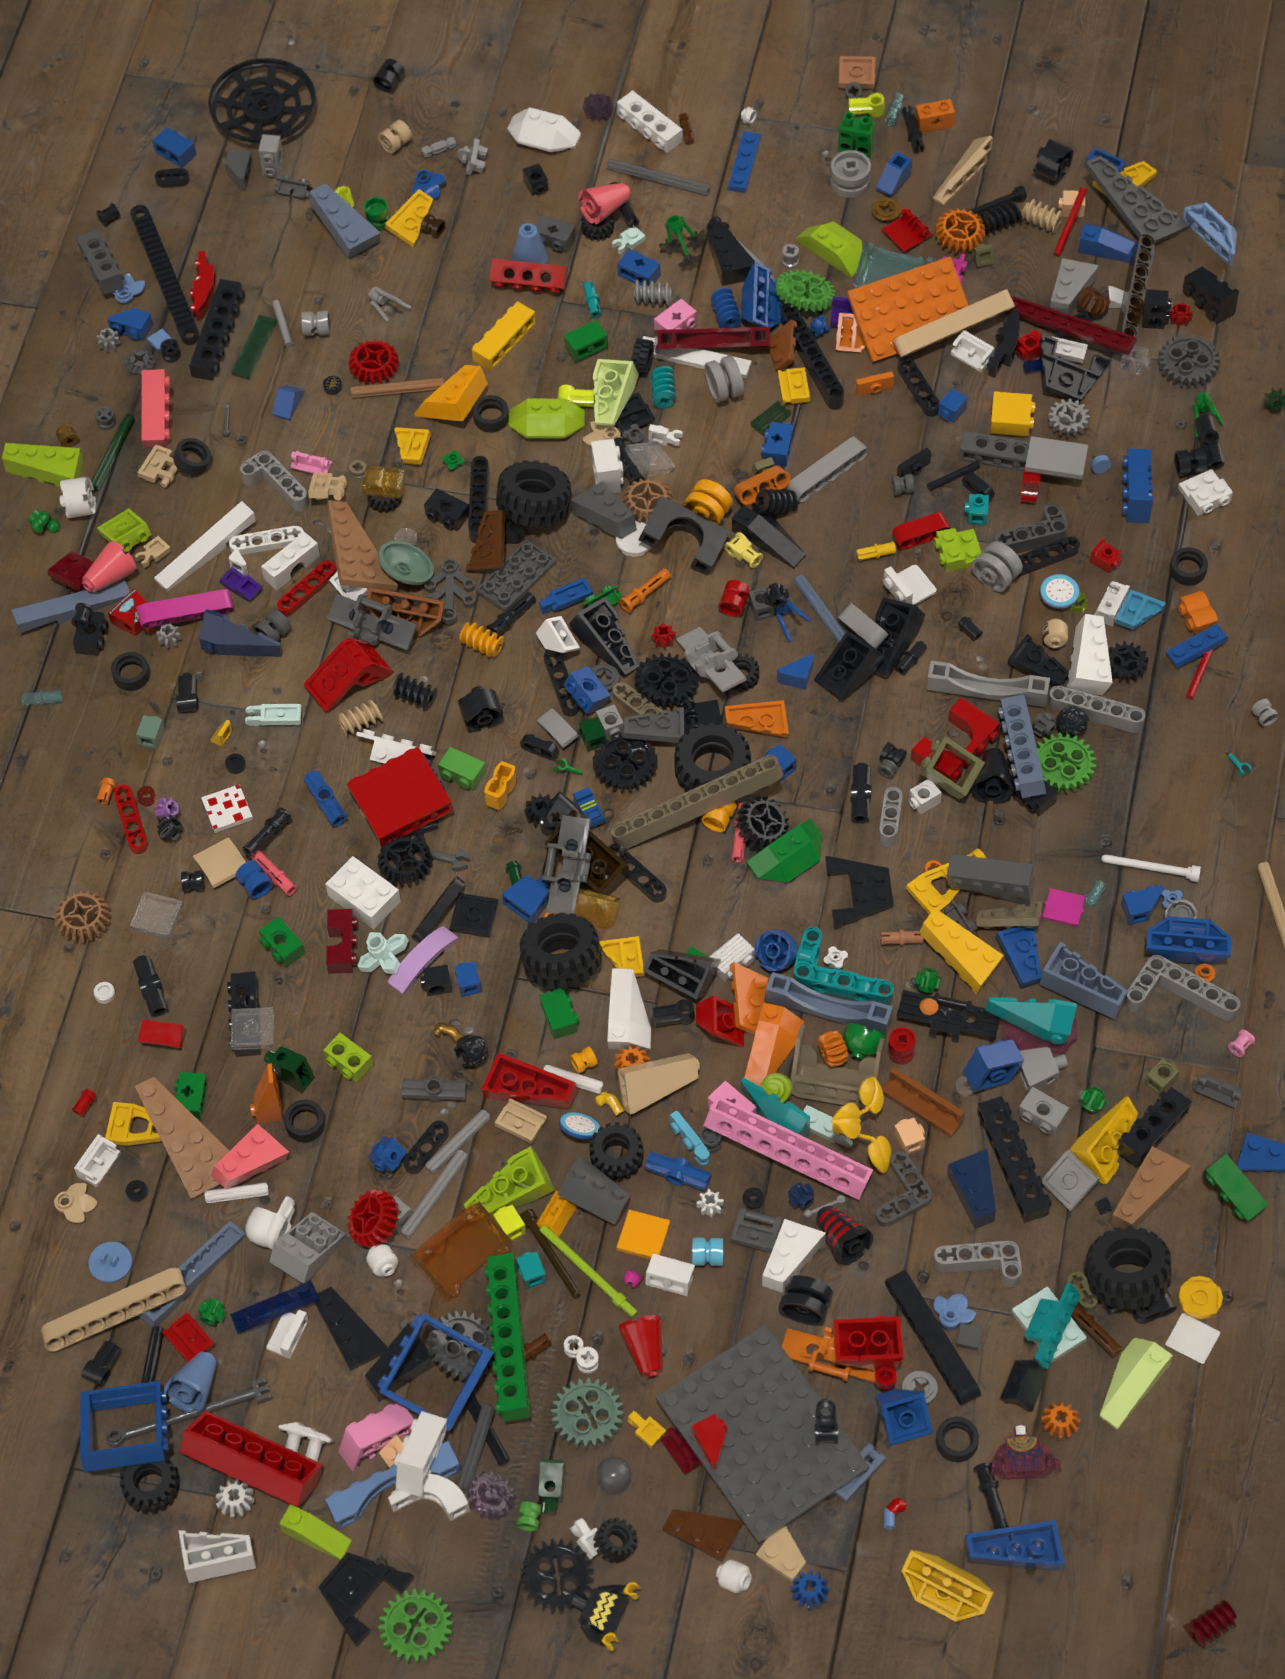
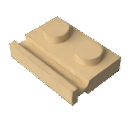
M510 1098L496 1119L495 1127L533 1144L543 1124L547 1121V1116Z

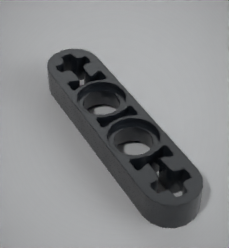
M902 357L898 361V373L924 414L929 417L937 416L940 401L914 360L910 357ZM916 377L920 381L914 383L910 381V378ZM920 391H926L928 395L920 396L918 393Z
M1070 536L1019 555L1018 557L1023 567L1022 572L1018 576L1026 575L1075 556L1079 552V540ZM1050 550H1056L1059 554L1057 556H1051L1048 552ZM1039 557L1041 562L1034 563L1031 561V558Z
M547 650L544 653V665L560 708L564 715L569 717L575 716L579 712L578 703L569 692L566 694L559 692L561 688L565 687L564 683L569 676L561 653ZM550 657H553L556 660L555 666H553V662L550 659ZM555 672H562L564 674L561 678L553 676ZM569 699L571 706H573L572 709L567 706V700Z
M611 844L608 846L615 854L619 852V857L626 864L632 863L635 866L633 870L628 872L626 877L634 886L653 902L659 903L666 899L667 889L664 883L621 845ZM640 876H647L649 881L640 883L638 878ZM654 889H655L656 891H660V890H661V894H659V893L654 894Z
M456 876L449 883L412 933V937L419 943L429 934L465 885L461 878Z

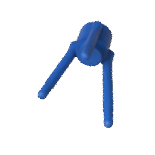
M787 598V603L782 607L775 608L774 613L788 642H791L790 634L781 613L786 615L793 610L807 622H810L811 619Z

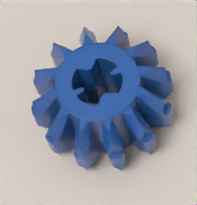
M811 1569L808 1571V1575L801 1571L799 1573L800 1578H793L794 1585L790 1589L794 1593L792 1599L793 1601L799 1600V1607L807 1604L808 1610H811L812 1604L819 1608L821 1606L820 1601H827L825 1594H828L830 1590L826 1586L828 1580L826 1578L821 1579L820 1572L814 1576ZM806 1587L814 1588V1592L806 1591Z

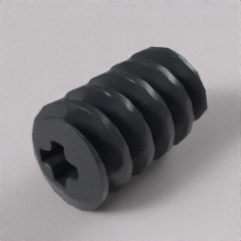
M1011 201L1001 205V207L997 206L994 209H990L988 212H982L980 219H982L985 225L984 233L989 235L990 230L994 233L996 232V227L1002 230L1003 225L1008 228L1009 222L1011 225H1015L1016 220L1018 223H1021L1022 214L1018 206Z
M762 489L756 496V509L759 513L789 514L797 510L798 496L793 490Z
M399 673L393 685L394 696L397 698L401 697L404 701L408 700L411 704L415 703L418 707L422 706L425 710L430 708L435 701L437 688L431 691L432 685L428 684L424 688L425 682L421 681L417 685L418 679L414 678L410 682L411 676L408 675L403 679L404 673Z

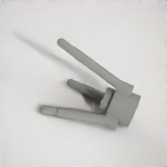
M378 286L373 287L369 292V299L372 300L370 304L376 308L386 322H389V319L378 305H384L388 299L411 309L410 305L386 293Z

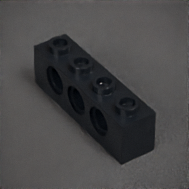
M256 972L230 974L231 982H227L228 994H231V1000H228L229 1013L232 1012V1018L229 1019V1030L233 1031V1037H229L230 1050L234 1049L236 1057L261 1055L258 980ZM245 993L254 994L258 1002L257 1007L252 1011H245L241 1007L240 995ZM250 998L246 999L247 1005L250 1004ZM242 1013H248L245 1016H240ZM243 1031H248L247 1034H240Z
M1173 1087L1167 1092L1163 1091L1158 1096L1157 1103L1154 1106L1150 1105L1145 1110L1144 1117L1141 1120L1139 1118L1136 1119L1131 1126V1131L1129 1133L1124 1132L1118 1140L1120 1145L1117 1152L1137 1167L1144 1161L1151 1147L1156 1148L1189 1113L1192 1101Z

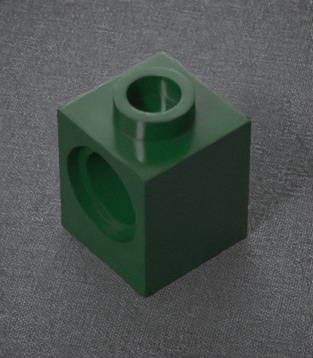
M598 716L579 722V733L587 752L598 749L599 743L604 745L606 735Z

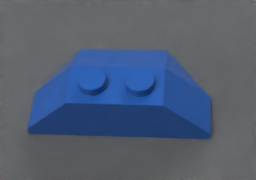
M754 262L742 287L741 318L760 327L771 328L780 324V296L776 295V281L772 277L771 269Z
M1168 916L1147 930L1146 950L1173 962L1211 964L1231 957L1232 937L1211 920Z

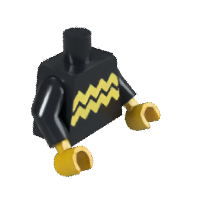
M630 1582L628 1585H606L593 1588L588 1598L575 1593L570 1605L582 1611L578 1623L581 1625V1629L589 1641L605 1645L609 1651L614 1650L610 1643L612 1641L619 1642L614 1631L629 1598L626 1596L629 1595L634 1600L639 1597L636 1593H632L634 1589H641L635 1582Z

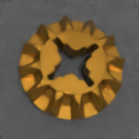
M888 197L880 198L872 205L874 218H878L880 222L883 220L887 222L890 220L895 221L896 217L900 216L901 206L895 199ZM889 207V211L883 213V210L885 211Z

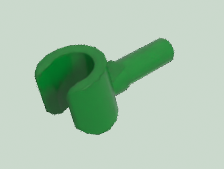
M561 758L555 761V763L561 765V767H553V770L557 773L566 770L579 775L582 774L583 770L571 767L565 759Z

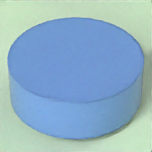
M1100 455L1092 460L1091 467L1095 473L1100 474L1110 469L1111 462L1108 456Z

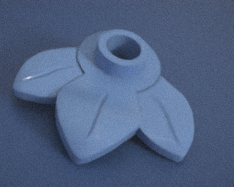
M127 273L124 275L125 279L122 280L124 287L111 293L115 295V299L118 302L127 303L132 300L133 296L140 294L144 290L145 281L135 282L132 276Z
M954 1294L949 1300L942 1296H937L934 1300V1311L939 1315V1322L944 1329L953 1330L961 1323L968 1324L976 1316L974 1310L967 1309L968 1300L963 1294Z

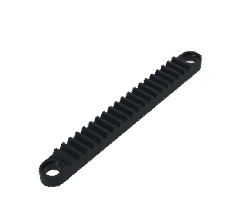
M136 205L130 211L132 222L181 341L186 345H193L199 339V332L194 317L148 208L144 205ZM139 212L145 213L142 217L135 216ZM192 332L194 336L188 338L185 337V334Z

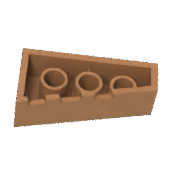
M1152 1146L1116 1207L1110 1225L1115 1228L1122 1227V1229L1133 1226L1136 1229L1188 1177L1191 1166Z

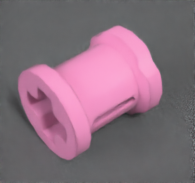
M1242 1029L1239 1031L1238 1037L1228 1044V1049L1233 1055L1241 1058L1245 1055V1050L1249 1045L1255 1043V1038L1247 1030Z

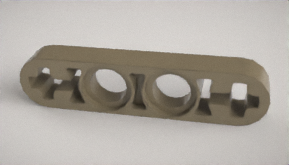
M620 682L614 685L612 690L614 700L633 715L646 714L650 711L659 714L662 711L653 703H647V699H642L641 694L637 693L628 684ZM638 700L642 704L639 707H633L631 702Z

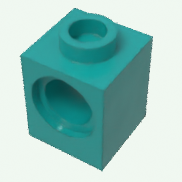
M537 1251L533 1253L527 1252L516 1258L517 1268L526 1290L547 1283L546 1274Z

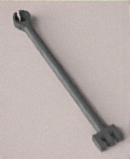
M261 1378L251 1381L253 1389L205 1404L198 1412L197 1410H192L191 1413L183 1411L168 1416L164 1421H167L169 1426L200 1416L205 1410L212 1412L255 1397L258 1404L272 1400V1395L268 1393L270 1388L266 1385L268 1383L267 1379ZM156 1420L127 1430L113 1428L106 1434L107 1443L112 1448H118L129 1438L156 1430ZM113 1434H118L116 1439L111 1438Z

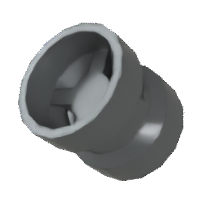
M911 473L905 474L904 477H891L895 496L901 495L902 492L914 493V481Z
M704 1127L700 1133V1139L710 1154L717 1153L722 1146V1135Z

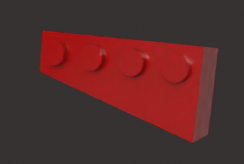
M498 1052L481 1091L483 1097L488 1099L508 1101L511 1098L519 1103L570 1109L578 1089L574 1081Z

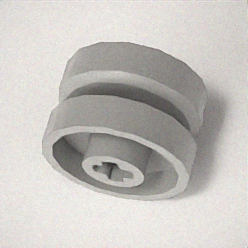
M851 150L837 154L831 162L830 185L833 191L845 198H855L866 193L870 187L871 163L869 158L861 152Z
M729 355L721 358L720 363L715 360L705 363L704 371L707 385L715 402L726 401L729 395L735 398L744 394L741 372L733 356Z
M997 541L988 544L983 552L972 562V570L978 580L989 589L997 592L1004 591L1011 584L1012 580L1022 572L1023 567L1018 555L1010 547Z

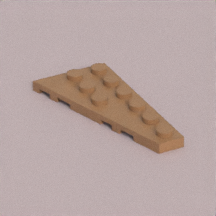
M328 500L326 508L339 584L397 591L398 584L382 568L377 550L347 502Z
M155 1077L136 1085L135 1089L190 1199L192 1200L205 1194L207 1190H213L221 1186L211 1176L214 1166L229 1150Z

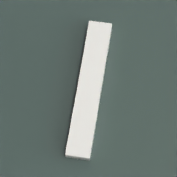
M643 336V339L654 341L653 358L704 369L705 363L713 360L720 363L721 358L729 356L699 348L655 349V338ZM733 357L736 360L742 378L746 379L751 367V360Z

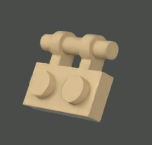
M155 444L137 472L138 477L156 483L158 478H161L160 485L167 488L168 484L172 483L175 479V473L179 471L173 462L172 450ZM167 465L171 466L168 472L164 470Z
M313 473L309 487V498L322 500L324 498L328 499L329 495H334L335 500H340L345 493L346 477L344 475L333 477V473Z

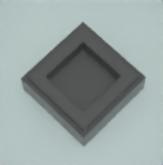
M961 1323L956 1346L978 1351L982 1327Z

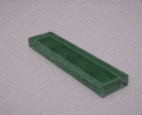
M262 315L258 316L231 371L233 376L250 380L275 329L276 319Z

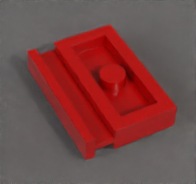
M188 1312L172 1323L167 1330L162 1331L164 1337L187 1363L198 1353L208 1352L215 1346L214 1342Z

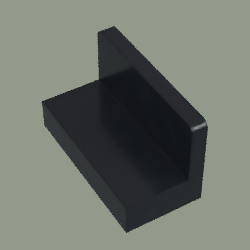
M1015 1360L1000 1399L1004 1403H1018L1028 1412H1032L1047 1373L1032 1360Z

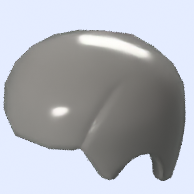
M1176 899L1166 908L1165 918L1171 916L1197 919V909L1192 902L1186 899Z

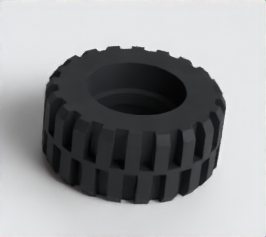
M525 460L522 463L516 462L512 466L506 467L498 478L496 506L498 510L505 511V518L508 521L512 520L516 525L521 524L527 528L528 526L533 528L543 526L546 528L550 524H557L568 513L571 482L563 471H559V468L556 466H550L549 463H540L536 460L533 462H529V460Z
M709 723V725L705 726L700 724L697 725L696 729H689L687 735L683 734L675 747V776L680 787H684L685 792L751 763L750 746L745 741V737L741 733L737 734L735 728H727L725 724L721 723L720 725ZM709 753L721 754L731 761L727 767L718 771L703 770L694 762L702 755Z
M561 912L558 915L553 913L549 914L548 917H541L537 919L536 923L533 922L528 926V930L524 931L520 939L519 945L524 971L531 981L536 984L538 983L539 986L544 988L549 987L553 990L561 988L563 990L568 989L570 986H579V983L589 980V976L595 974L601 963L602 956L597 930L586 918L578 917V915L573 913L568 915L565 912ZM561 948H571V950L560 954L550 953Z
M1128 1226L1126 1229H1122V1227L1115 1228V1231L1112 1232L1109 1230L1103 1234V1237L1099 1236L1094 1240V1243L1088 1249L1086 1259L1088 1284L1092 1293L1100 1301L1103 1302L1105 1300L1106 1304L1111 1307L1115 1305L1118 1309L1123 1310L1125 1308L1137 1310V1307L1141 1306L1143 1308L1148 1307L1151 1302L1156 1303L1159 1301L1160 1296L1163 1297L1171 1285L1170 1250L1161 1238H1158V1235L1153 1232L1148 1233L1144 1228L1134 1229L1133 1226ZM1127 1263L1145 1267L1140 1271L1131 1273L1113 1269Z

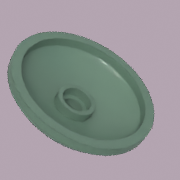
M389 541L383 544L378 552V559L384 571L401 583L408 585L424 584L431 579L434 573V566L430 558L421 549L410 543Z

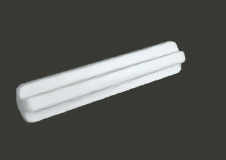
M545 1065L543 1069L576 1082V1086L598 1094L602 1092L604 1086L602 1081L550 1065Z
M267 1183L231 1187L227 1190L225 1188L205 1191L206 1203L265 1196L268 1195L269 1189Z

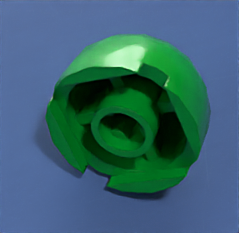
M854 1023L846 1024L843 1033V1040L847 1050L852 1052V1057L862 1060L864 1057L875 1056L880 1038H886L884 1034L876 1030L871 1031L866 1029L865 1026Z

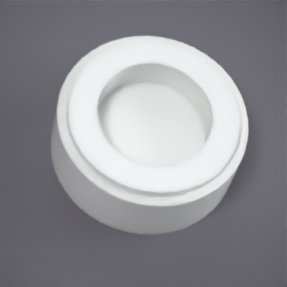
M108 982L97 984L94 988L95 999L102 1004L111 1002L115 998L113 985Z

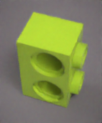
M341 1033L323 1050L325 1062L331 1068L336 1067L340 1070V1073L346 1079H352L356 1083L373 1066L372 1056ZM337 1052H343L341 1055H335ZM354 1063H358V1064H359V1065L356 1066V1067H351V1065L354 1064Z

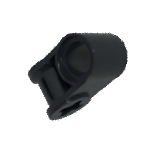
M561 791L558 792L539 819L541 828L545 831H551L561 826L562 816L570 815L576 804Z
M1167 1291L1163 1297L1160 1296V1300L1156 1303L1151 1302L1148 1307L1143 1308L1141 1306L1137 1307V1310H1133V1318L1139 1324H1147L1173 1313L1177 1306Z
M822 1399L816 1405L815 1444H819V1442H834V1444H838L836 1406L830 1399ZM827 1407L832 1413L824 1416L820 1413V1409Z

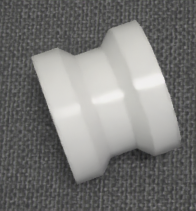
M591 1347L580 1349L576 1355L578 1369L584 1374L594 1373L599 1366L597 1351Z

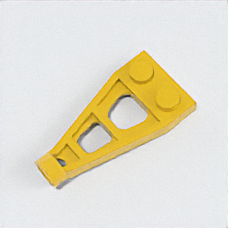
M975 849L973 852L967 855L971 857L986 858V856L980 849ZM949 863L922 873L906 885L907 891L929 915L934 908L940 912L943 911L961 891V888L951 886L946 894L941 895L931 884L933 880L944 877L947 880Z
M113 1102L105 1139L113 1142L115 1145L125 1146L161 1141L158 1133H153L154 1125L145 1107L130 1103ZM140 1117L148 1120L147 1131L136 1134L131 1133L133 1118Z

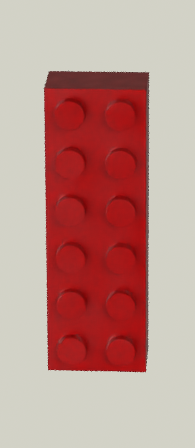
M206 1410L184 1430L179 1451L191 1459L206 1464L210 1468L219 1470L229 1477L236 1478L249 1486L260 1489L268 1495L275 1496L296 1507L317 1487L323 1464Z

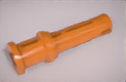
M663 568L642 586L633 588L630 591L631 593L625 598L619 599L620 607L626 613H631L635 606L644 603L645 597L671 578L669 571Z

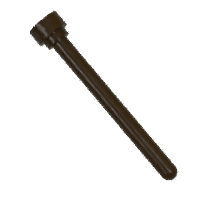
M528 1209L522 1212L519 1216L526 1228H530L572 1297L579 1298L580 1291L545 1236L539 1231L537 1215L534 1210Z

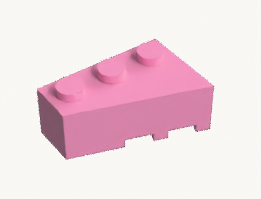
M399 1403L389 1404L382 1411L376 1414L371 1413L358 1423L353 1422L349 1424L345 1429L338 1452L351 1471L354 1472L358 1469V1463L367 1457L370 1461L376 1457L375 1452L388 1444L396 1435H410L414 1418L405 1406Z

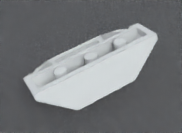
M530 107L515 114L507 128L517 143L549 152L562 151L568 148L574 149L581 137V132L564 116Z

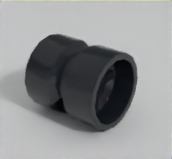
M388 58L374 75L373 83L380 91L390 93L404 75L405 70L398 61Z
M1203 447L1193 448L1190 452L1188 450L1175 451V468L1179 476L1190 474L1191 471L1194 473L1206 472L1207 458Z

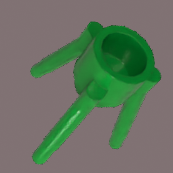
M1207 392L1199 393L1195 397L1196 403L1193 405L1195 419L1199 417V410L1202 412L1210 411L1212 415L1216 416L1221 426H1224L1225 424L1215 408L1210 394ZM1195 424V437L1198 438L1199 435Z

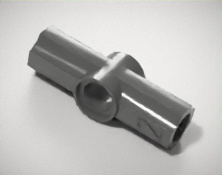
M431 1076L427 1079H403L402 1098L427 1099L433 1103L439 1102L442 1099L466 1100V1081L441 1080L436 1076ZM432 1088H438L436 1091H430Z

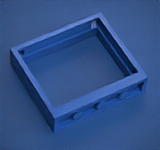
M422 1313L421 1316L416 1315L410 1327L413 1330L409 1336L405 1335L399 1345L402 1350L398 1356L394 1354L388 1365L391 1367L388 1375L383 1374L377 1385L380 1387L378 1392L419 1415L422 1411L431 1414L388 1390L425 1323L431 1325L481 1353L445 1417L447 1419L446 1430L450 1431L493 1352Z
M160 1381L81 1392L80 1457L84 1472L165 1461V1451H168L169 1447L168 1439L164 1437V1435L168 1434L167 1421H164V1419L168 1418L167 1406L164 1403H167L168 1400L167 1393L165 1395L164 1391H162ZM156 1402V1442L93 1451V1411Z

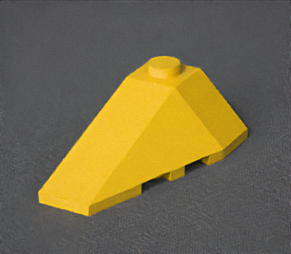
M1124 1097L1082 1134L1069 1149L1100 1178L1099 1182L1102 1184H1107L1118 1170L1119 1163L1117 1161L1120 1153L1117 1152L1120 1145L1118 1140L1124 1132L1129 1133L1131 1131V1126L1138 1115L1129 1097Z

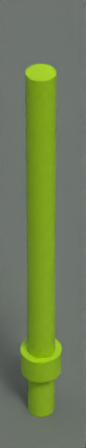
M546 1225L540 1228L539 1231L612 1299L614 1305L618 1308L621 1307L632 1318L638 1314V1311L627 1302V1298L621 1292L618 1293L551 1229Z

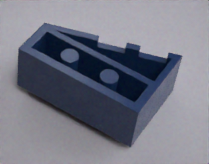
M988 1149L948 1164L947 1176L974 1229L994 1222L996 1207Z

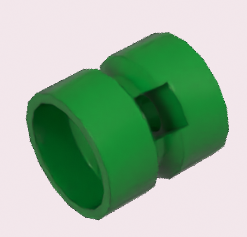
M372 197L364 204L365 217L380 232L386 230L385 223L389 220L388 205L385 199Z

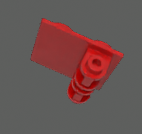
M906 208L901 210L900 213L902 215L900 218L881 229L903 252L933 236L928 227L924 226L921 220L914 216L910 209Z

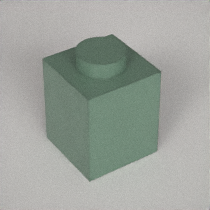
M143 715L136 733L139 746L158 749L165 731L163 719L157 716Z

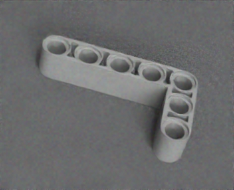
M1153 955L1148 959L1128 989L1125 1000L1127 1010L1139 1012L1143 1009L1157 986L1160 985L1225 1021L1235 1020L1240 1009V1000L1236 996L1159 955ZM1143 982H1146V983H1149L1150 985H1143L1142 983H1143ZM1131 998H1137L1139 1001H1134Z

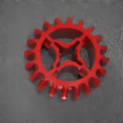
M366 339V343L360 342L359 347L354 346L353 351L350 352L348 360L349 370L359 383L364 381L365 385L369 382L372 385L377 382L382 384V381L388 382L389 377L394 378V373H397L399 367L398 353L395 351L394 346H390L389 342L384 343L382 339L379 342H376L375 339L369 342Z
M377 1189L365 1191L364 1195H359L358 1201H354L355 1206L350 1208L352 1212L347 1217L350 1220L347 1226L350 1228L348 1233L355 1242L361 1246L371 1248L382 1245L383 1242L387 1243L388 1237L393 1236L392 1231L397 1229L395 1225L399 1221L397 1215L400 1211L397 1209L399 1204L396 1203L395 1198L387 1192Z

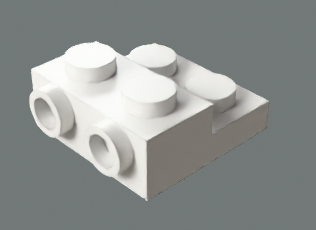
M1212 469L1178 485V489L1198 516L1209 513L1219 506H1225L1232 500V490L1223 478L1219 480Z

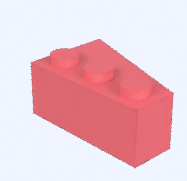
M257 1124L214 1166L211 1176L227 1190L250 1179L253 1175L264 1172L278 1163L285 1162L289 1151Z

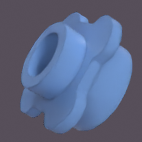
M1164 890L1162 894L1164 897L1163 907L1167 908L1171 902L1181 899L1183 893L1180 890Z

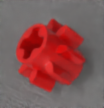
M1183 302L1173 304V309L1169 310L1170 317H1172L1171 323L1178 326L1188 325L1189 319H1192L1193 312L1190 311L1191 306Z
M662 623V625L654 627V633L651 636L652 640L655 641L656 647L659 646L665 649L670 645L673 646L676 632H673L672 626Z

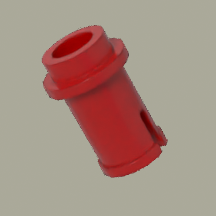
M87 1088L81 1091V1097L72 1108V1111L83 1117L90 1104L95 1102L96 1094Z

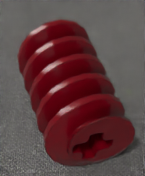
M1222 1600L1220 1605H1214L1213 1610H1206L1205 1614H1200L1198 1619H1192L1191 1624L1186 1623L1185 1627L1190 1637L1197 1644L1199 1643L1205 1648V1639L1210 1643L1214 1642L1212 1634L1220 1638V1629L1228 1633V1624L1232 1628H1236L1234 1620L1237 1617L1232 1606L1226 1600Z

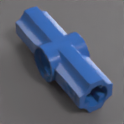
M313 770L307 773L303 781L316 800L318 808L323 811L331 826L338 827L342 825L347 819V815L335 798L331 787L327 785L319 771Z
M653 1151L649 1153L645 1165V1170L664 1176L672 1184H686L702 1191L707 1189L712 1174L711 1172L691 1166L683 1158L674 1157L672 1159Z

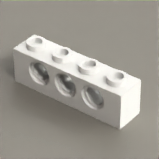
M631 91L617 102L618 116L626 120L634 129L640 131L645 138L654 142L659 149H663L668 153L683 142V129L634 91Z

